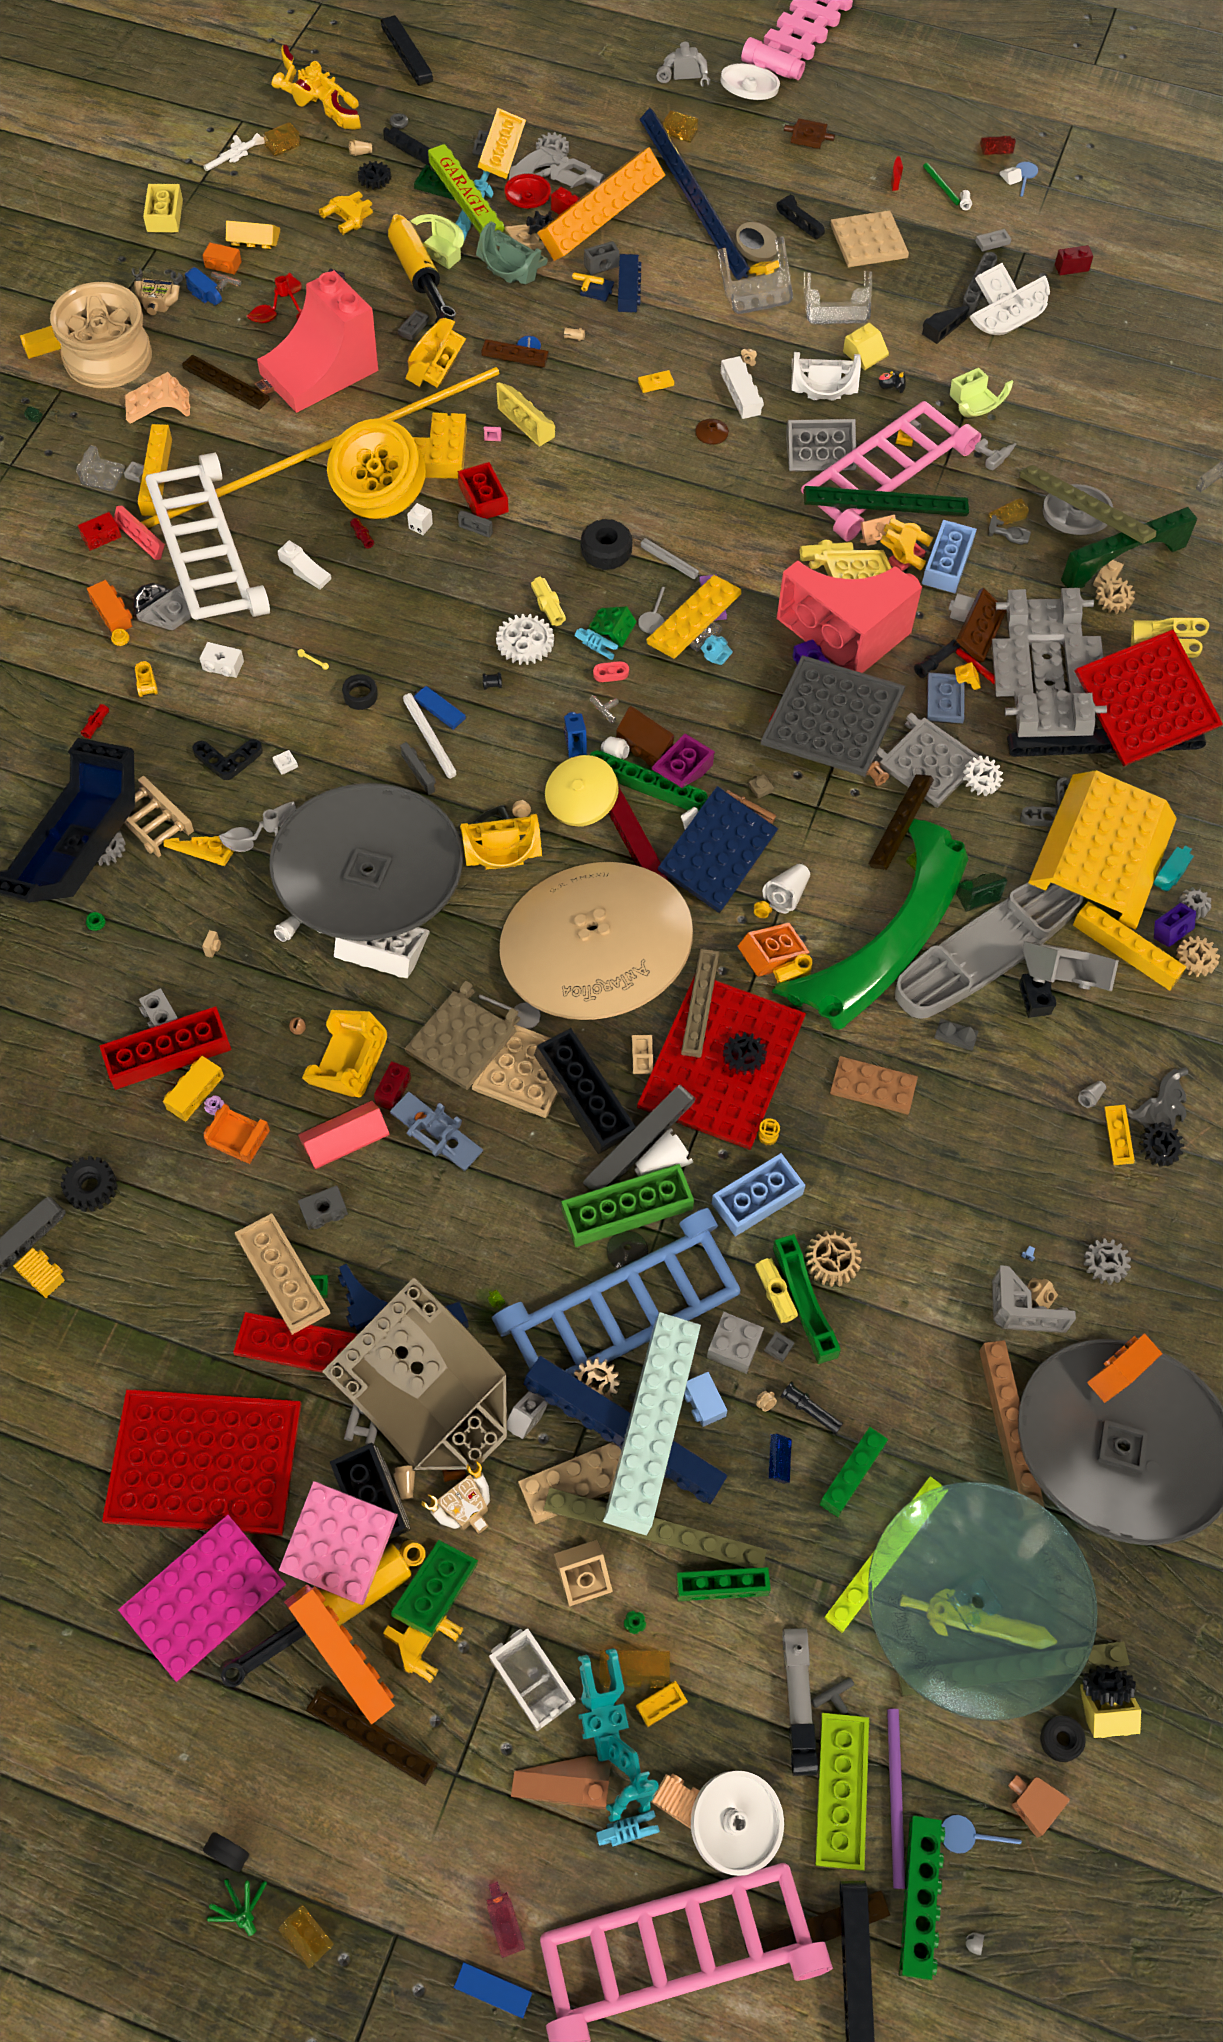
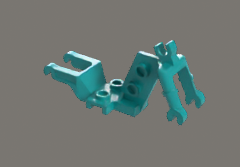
M615 1648L606 1650V1654L609 1655L607 1665L611 1684L609 1692L602 1694L597 1693L595 1689L589 1656L582 1655L578 1657V1660L582 1662V1666L579 1668L583 1684L581 1701L589 1711L578 1714L579 1719H582L583 1739L594 1737L598 1761L609 1760L629 1776L631 1781L630 1785L626 1786L616 1797L614 1803L606 1805V1809L611 1813L608 1816L610 1822L620 1820L621 1813L627 1808V1804L633 1800L640 1803L638 1808L640 1813L650 1811V1802L653 1800L654 1794L659 1787L656 1780L647 1779L650 1775L649 1771L641 1773L637 1752L623 1742L619 1736V1730L629 1728L624 1704L614 1705L624 1692L618 1653Z

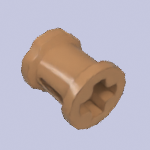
M878 761L871 764L867 775L873 778L876 786H880L887 781L889 774L880 768Z

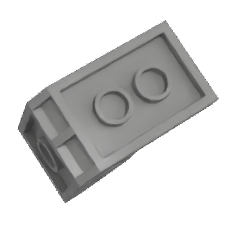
M1000 1265L992 1279L993 1320L1002 1329L1066 1333L1076 1319L1075 1311H1070L1064 1307L1056 1308L1055 1310L1047 1309L1044 1306L1032 1308L1031 1291L1009 1266Z

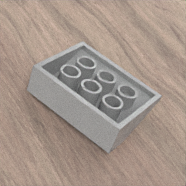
M855 419L788 420L786 425V444L789 472L824 471L856 448ZM853 462L842 471H856V464Z

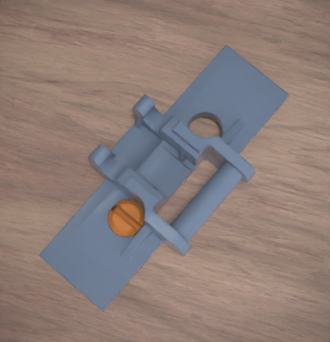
M408 1092L394 1106L390 1113L408 1126L410 1129L407 1134L410 1137H415L429 1148L435 1157L443 1154L463 1171H466L483 1152V1149L458 1130L462 1120L457 1116L453 1120L445 1114V1106L441 1103H438L436 1110L433 1111ZM420 1131H427L440 1143L437 1145ZM454 1139L458 1142V1145L455 1148H450L446 1144L447 1141Z

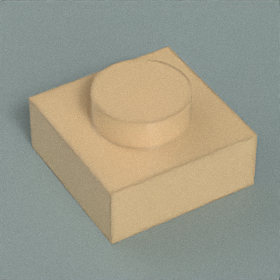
M209 930L202 947L205 956L213 958L215 952H218L220 949L221 941L217 932Z

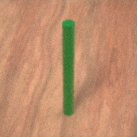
M926 162L923 168L953 203L959 205L960 199L929 163Z

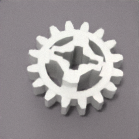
M979 756L977 759L974 757L965 765L966 768L963 770V773L966 775L963 777V780L968 781L966 787L971 786V792L976 790L977 795L983 792L984 796H987L989 793L993 794L1000 788V783L1003 781L1000 776L1003 772L998 771L1000 765L995 766V760L990 762L988 756L984 760L982 756Z

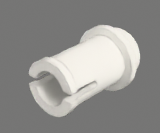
M964 190L963 193H960V207L963 210H969L972 206L970 192Z

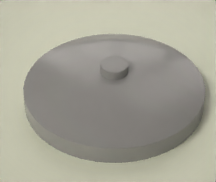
M1071 484L1075 488L1113 507L1110 498L1102 491L1087 485ZM1050 493L1044 500L1043 515L1046 521L1057 530L1074 535H1087L1101 531L1107 526L1104 522Z

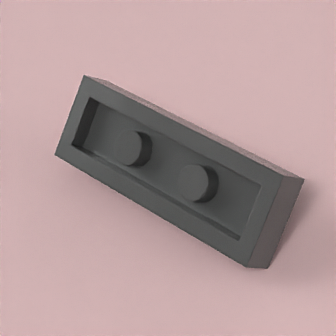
M407 742L401 744V756L427 794L434 793L436 781L431 773L428 774L422 760L419 761L413 747L410 748Z

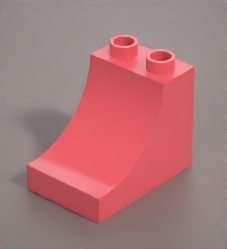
M335 270L321 274L319 278L306 284L304 307L289 335L271 352L257 359L260 375L274 387V390L297 413L377 372L378 362L372 308Z
M796 561L783 572L777 619L804 641L813 639L821 647L822 654L833 664L863 673L912 632L922 586L914 575L910 573L905 574L896 566L884 573L868 578L842 579L818 573L800 561Z

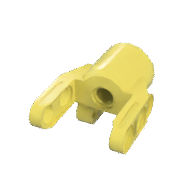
M1204 618L1133 620L1131 646L1173 629L1177 637H1201L1208 632L1209 622ZM1184 624L1187 629L1179 631L1176 626ZM1197 624H1203L1205 626V630L1198 631L1196 630L1195 626ZM1179 639L1188 658L1198 657L1201 654L1203 646L1200 641L1196 639ZM1191 645H1197L1199 647V650L1197 652H1192L1189 649V647Z

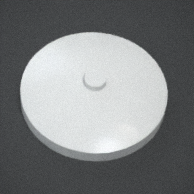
M752 64L729 65L722 70L720 78L721 84L729 92L754 100L774 97L778 93L780 81L775 74Z
M728 1771L716 1775L701 1788L694 1801L691 1812L693 1841L702 1858L711 1867L722 1873L741 1876L749 1875L762 1869L777 1853L784 1832L783 1810L776 1793L766 1781L749 1772Z

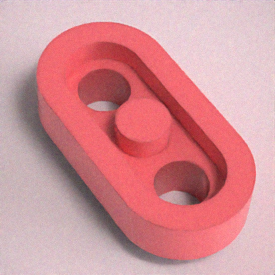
M621 661L601 663L596 665L593 670L594 679L598 682L624 680L629 675V666Z

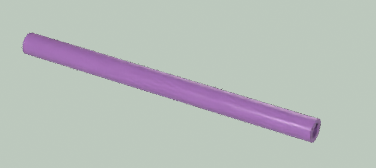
M887 1709L893 1888L906 1889L899 1709Z

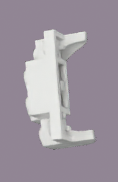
M794 352L791 363L792 391L796 393L805 392L808 398L812 400L828 399L831 401L841 399L843 394L852 395L853 393H858L861 368L860 354H854V361L799 359L800 352Z

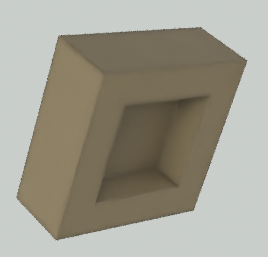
M765 774L748 782L749 788L757 799L774 791L773 785Z

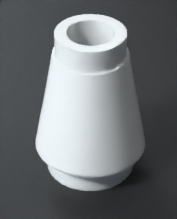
M292 915L276 926L274 934L282 942L290 940L302 922Z

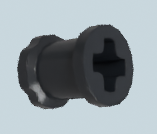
M501 672L493 675L482 674L484 690L488 687L502 688Z

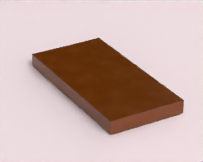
M985 588L978 591L956 639L979 663L984 662L992 645V639L995 638L1007 611L1006 609L996 610V602L998 601Z

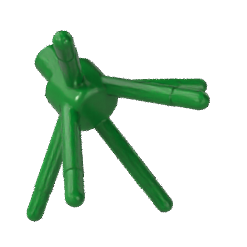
M225 1879L224 1883L237 1911L233 1914L211 1903L209 1908L224 1916H209L207 1921L236 1922L239 1928H244L247 1935L251 1936L257 1931L252 1922L254 1920L252 1911L265 1889L267 1881L262 1882L251 1903L250 1882L248 1880L245 1881L244 1906L242 1907L229 1879Z

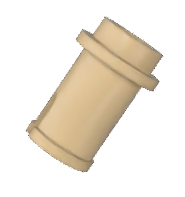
M565 328V339L584 340L585 330H582V328Z

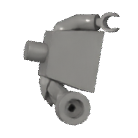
M682 42L680 48L676 49V52L668 54L664 59L663 66L657 70L656 77L661 83L670 81L672 74L670 69L673 64L674 80L702 78L700 81L702 87L704 86V79L707 80V85L711 81L707 77L706 59L701 53H698L696 47L689 48L688 42Z

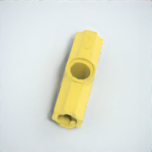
M823 540L818 545L800 546V560L813 561V554L821 555L822 551H853V543H832L830 540Z
M535 578L531 582V587L537 597L540 610L546 613L551 625H562L566 621V616L559 605L556 592H552L545 578Z
M766 1258L755 1264V1268L766 1290V1296L771 1301L780 1322L787 1323L798 1317V1313L787 1292V1285L781 1279L773 1259ZM777 1287L781 1290V1293H774L771 1289Z

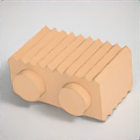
M666 1774L651 1803L691 1829L692 1807L699 1790L694 1787L690 1790L683 1785L684 1780L675 1774H672L670 1777Z

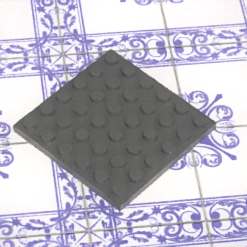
M802 655L762 737L761 745L866 777L903 696L905 686Z

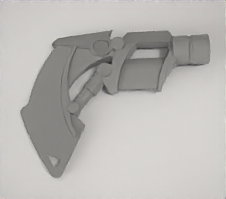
M539 146L538 150L524 157L516 166L510 167L509 180L520 174H534L535 169L543 166L550 167L535 173V175L541 177L551 175L552 180L556 179L571 186L570 188L585 182L596 187L605 179V175L591 169V166L574 158L569 159L565 153L545 146ZM576 168L584 172V174L579 175L570 171V169Z

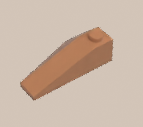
M585 1756L514 1771L511 1797L606 1810L611 1762L609 1760L598 1761V1757Z

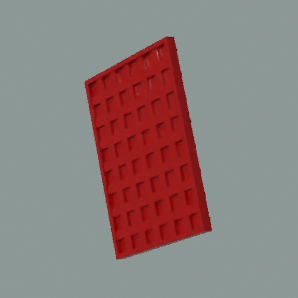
M694 975L639 1099L637 1108L651 1113L677 1086L681 1085L696 1099L676 1123L751 1150L806 1013L715 980L701 1058L681 1055L695 980ZM744 1032H746L747 1037L754 1034L753 1039L761 1038L760 1044H765V1051H767L765 1064H761L760 1070L755 1068L754 1074H751L750 1071H747L746 1075H743V1071L736 1074L735 1068L729 1070L730 1063H724V1044L728 1043L729 1037L735 1039L736 1033L740 1037L743 1036Z

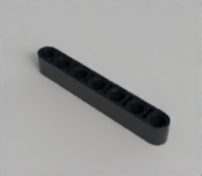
M396 15L382 18L381 26L385 35L417 85L420 86L433 82L431 69Z
M840 1881L839 1895L846 2042H875L866 1881Z

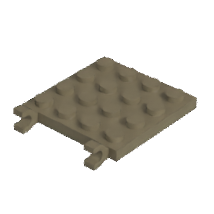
M467 981L463 983L459 993L452 992L404 1048L406 1053L466 1090L471 1087L515 1034L516 1028L514 1025L520 1021V1017L517 1016L518 1011L513 1008L509 1010L504 1021L468 1000L475 992L471 989L472 984Z

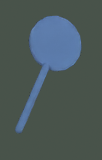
M1021 162L1016 166V168L1021 169V175L1024 178L1021 197L1024 194L1026 179L1033 178L1038 173L1037 166L1030 162Z
M952 1815L942 1823V1827H945V1840L943 1844L949 1851L957 1854L969 1851L975 1844L976 1839L1013 1844L1022 1843L1021 1839L976 1834L972 1822L961 1815Z

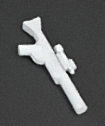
M256 133L252 140L245 143L241 142L239 137L235 135L231 149L220 154V157L205 164L204 169L209 171L227 160L230 163H235L239 161V158L248 155L246 150L265 144L266 138Z

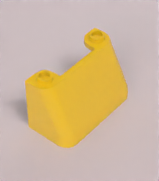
M331 1010L326 1026L332 1034V1038L319 1067L317 1065H309L302 1079L316 1087L350 1097H362L386 1043L387 1031L369 1011Z

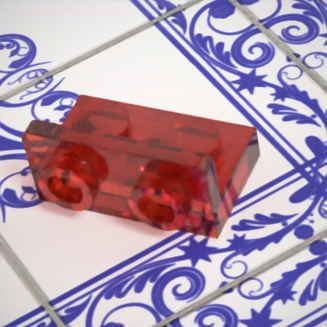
M1011 136L984 137L980 141L983 155L1013 153L1016 143L1015 138H1011Z

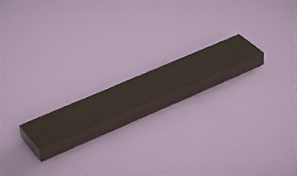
M193 354L182 363L183 369L258 410L270 401L269 396Z
M319 1689L305 1710L425 1786L438 1765L437 1762L374 1723L371 1725L366 1718Z

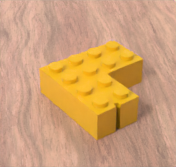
M432 413L430 438L413 437L424 456L426 465L425 478L458 479V471L464 469L467 433L466 414L451 413V416H448L447 413Z

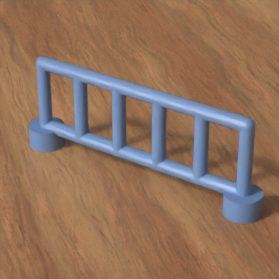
M705 1208L688 1216L679 1223L685 1234L684 1237L529 1315L523 1303L518 1302L496 1313L492 1320L501 1337L512 1334L529 1369H531L538 1356L525 1331L552 1318L576 1364L564 1371L578 1378L574 1372L575 1370L581 1371L579 1368L581 1363L587 1365V1357L566 1319L564 1311L590 1299L613 1346L589 1358L592 1363L596 1357H599L600 1363H603L605 1359H607L608 1363L650 1341L653 1326L659 1312L639 1273L664 1261L689 1306L671 1316L687 1321L738 1296L741 1290L710 1234L711 1231L718 1227V1224L709 1208ZM700 1242L725 1286L722 1290L702 1300H699L676 1257V1254ZM625 1280L629 1282L651 1324L650 1327L626 1339L601 1292Z

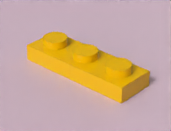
M1105 1106L1104 1111L1113 1165L1134 1164L1135 1160L1126 1106Z

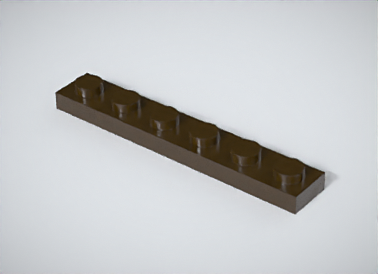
M916 774L868 863L871 868L888 869L934 781L931 775Z
M882 1891L868 1895L869 1924L891 1916ZM840 1907L806 1920L812 1943L826 1942L841 1936ZM792 1926L760 1938L763 1953L797 1943Z

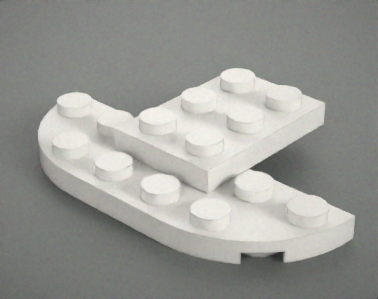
M1003 263L983 272L975 279L989 305L973 313L970 319L980 330L992 335L1007 334L1038 317L1048 304L1050 289L1046 276L1017 290Z

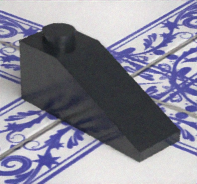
M966 305L933 314L924 321L922 335L938 344L967 320L970 307Z

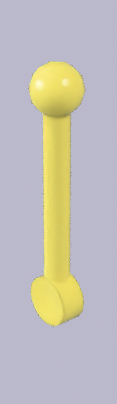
M303 649L298 650L299 657H306L322 666L324 670L329 668L328 663H322L309 656Z

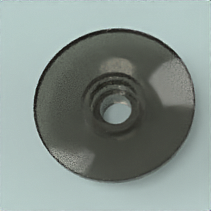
M625 1231L611 1237L607 1244V1257L614 1267L620 1269L648 1255V1245L640 1234L633 1231ZM624 1246H631V1250H625Z

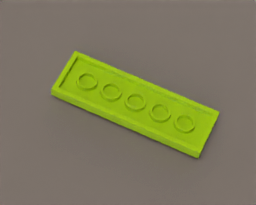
M830 1713L821 1714L815 1866L864 1871L869 1717Z

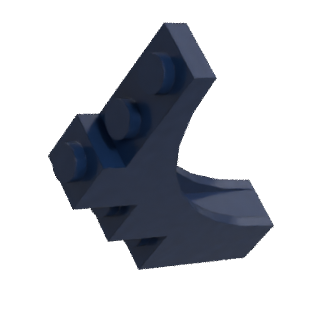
M345 1264L339 1267L341 1274L338 1275L341 1286H346L349 1291L346 1294L350 1304L347 1307L349 1315L346 1318L350 1327L355 1326L358 1333L388 1303L367 1291L354 1277L348 1265ZM459 1302L445 1306L465 1328L469 1327L467 1317Z

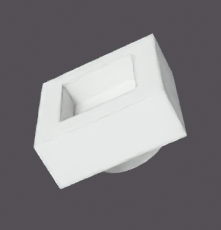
M289 750L272 757L281 775L298 768V764Z

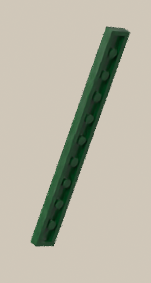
M805 486L803 489L804 505L968 516L969 514L968 498L818 486Z

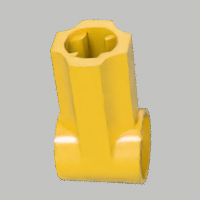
M800 954L795 960L773 968L777 983L809 976L812 971V958L807 954Z

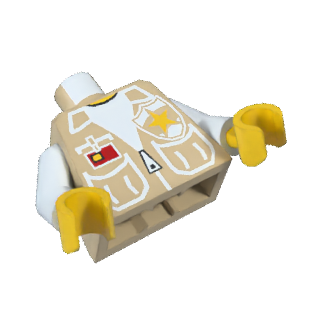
M475 1460L477 1463L475 1470H471L468 1464L466 1466L470 1474L473 1475V1478L471 1475L467 1476L438 1500L434 1496L428 1495L431 1498L429 1506L423 1501L421 1504L424 1508L430 1510L431 1514L440 1524L453 1529L460 1528L461 1530H465L472 1525L479 1534L488 1527V1523L482 1516L488 1511L487 1505L490 1502L489 1486L481 1472V1464Z

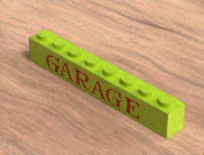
M445 144L429 149L430 165L478 233L481 234L483 228L491 221L496 224L495 231L500 230L503 232L505 229L503 222L497 218L495 211H492L488 201L482 197L481 191L477 190L473 180L469 179L466 170L462 169L458 159L454 158L452 151Z

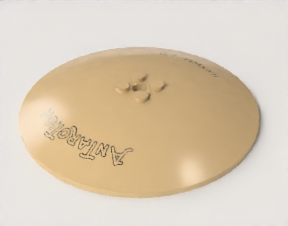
M618 862L584 864L548 877L519 900L509 914L501 933L500 960L511 987L524 1001L545 1013L567 1019L594 1020L608 1018L632 1011L646 1004L662 993L676 979L690 954L693 941V924L689 908L680 892L657 873L636 865ZM592 926H597L595 930H588Z

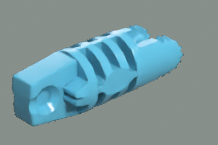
M580 628L576 630L575 637L583 641L584 645L613 660L615 655L605 648L609 647L616 650L618 648L617 644L590 629Z
M654 1810L607 1824V1829L596 1833L599 1846L612 1843L613 1847L659 1833L658 1825H652L643 1829H639L638 1825L639 1823L654 1819Z

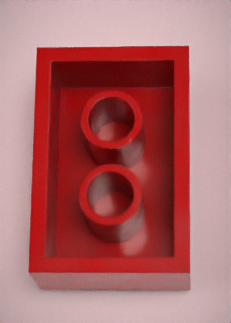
M490 462L458 471L459 488L473 515L488 519L509 512L508 497Z

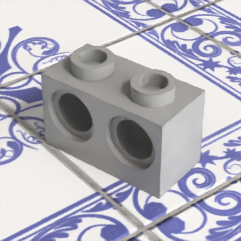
M161 988L139 999L142 1005L139 1007V1010L144 1018H149L150 1021L147 1022L149 1028L178 1019Z

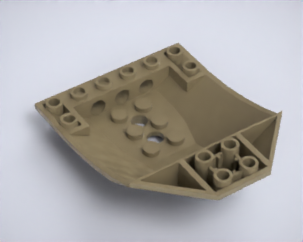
M415 1277L322 1371L384 1434L409 1465L413 1467V1470L467 1469V1464L471 1469H476L477 1463L475 1460L481 1464L507 1438L506 1372L478 1340ZM397 1347H406L408 1355L404 1358L399 1357L396 1353ZM415 1361L421 1362L424 1367L423 1371L419 1374L414 1373L411 1369V1365Z

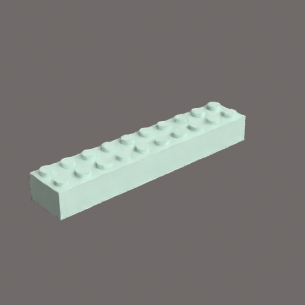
M659 1312L656 1318L603 1519L604 1523L646 1536L652 1527L701 1327L699 1324Z

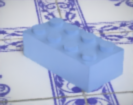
M943 520L924 572L923 585L956 593L977 529Z
M782 1153L713 1194L712 1205L736 1237L802 1196L805 1184Z

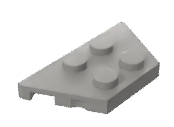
M181 585L136 614L139 621L172 631L192 618Z

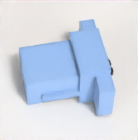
M1029 1246L1026 1253L1023 1252L1021 1256L1033 1262L1035 1248Z

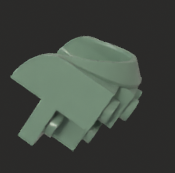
M492 221L489 222L480 234L476 256L480 257L487 264V269L492 271L493 274L504 278L506 282L513 283L519 281L521 284H528L535 281L537 269L547 265L548 258L541 255L542 250L536 248L534 251L500 230L495 231L496 224Z

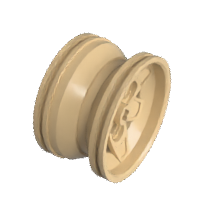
M110 282L86 283L68 290L53 305L50 321L54 335L61 343L62 361L67 373L78 383L93 388L118 387L138 378L149 366L152 358V349L149 337L142 327L143 313L138 298L129 289Z

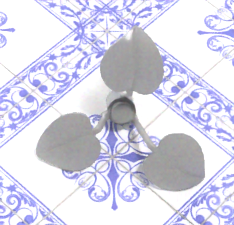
M292 801L274 810H266L263 813V821L259 822V827L254 836L251 830L238 827L219 835V838L227 848L233 851H248L254 847L253 840L257 839L262 827L267 832H275V836L277 835L278 827H281L296 810L295 803Z

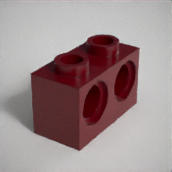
M393 1061L390 1062L374 1093L377 1106L391 1111L401 1100L411 1080L410 1068Z

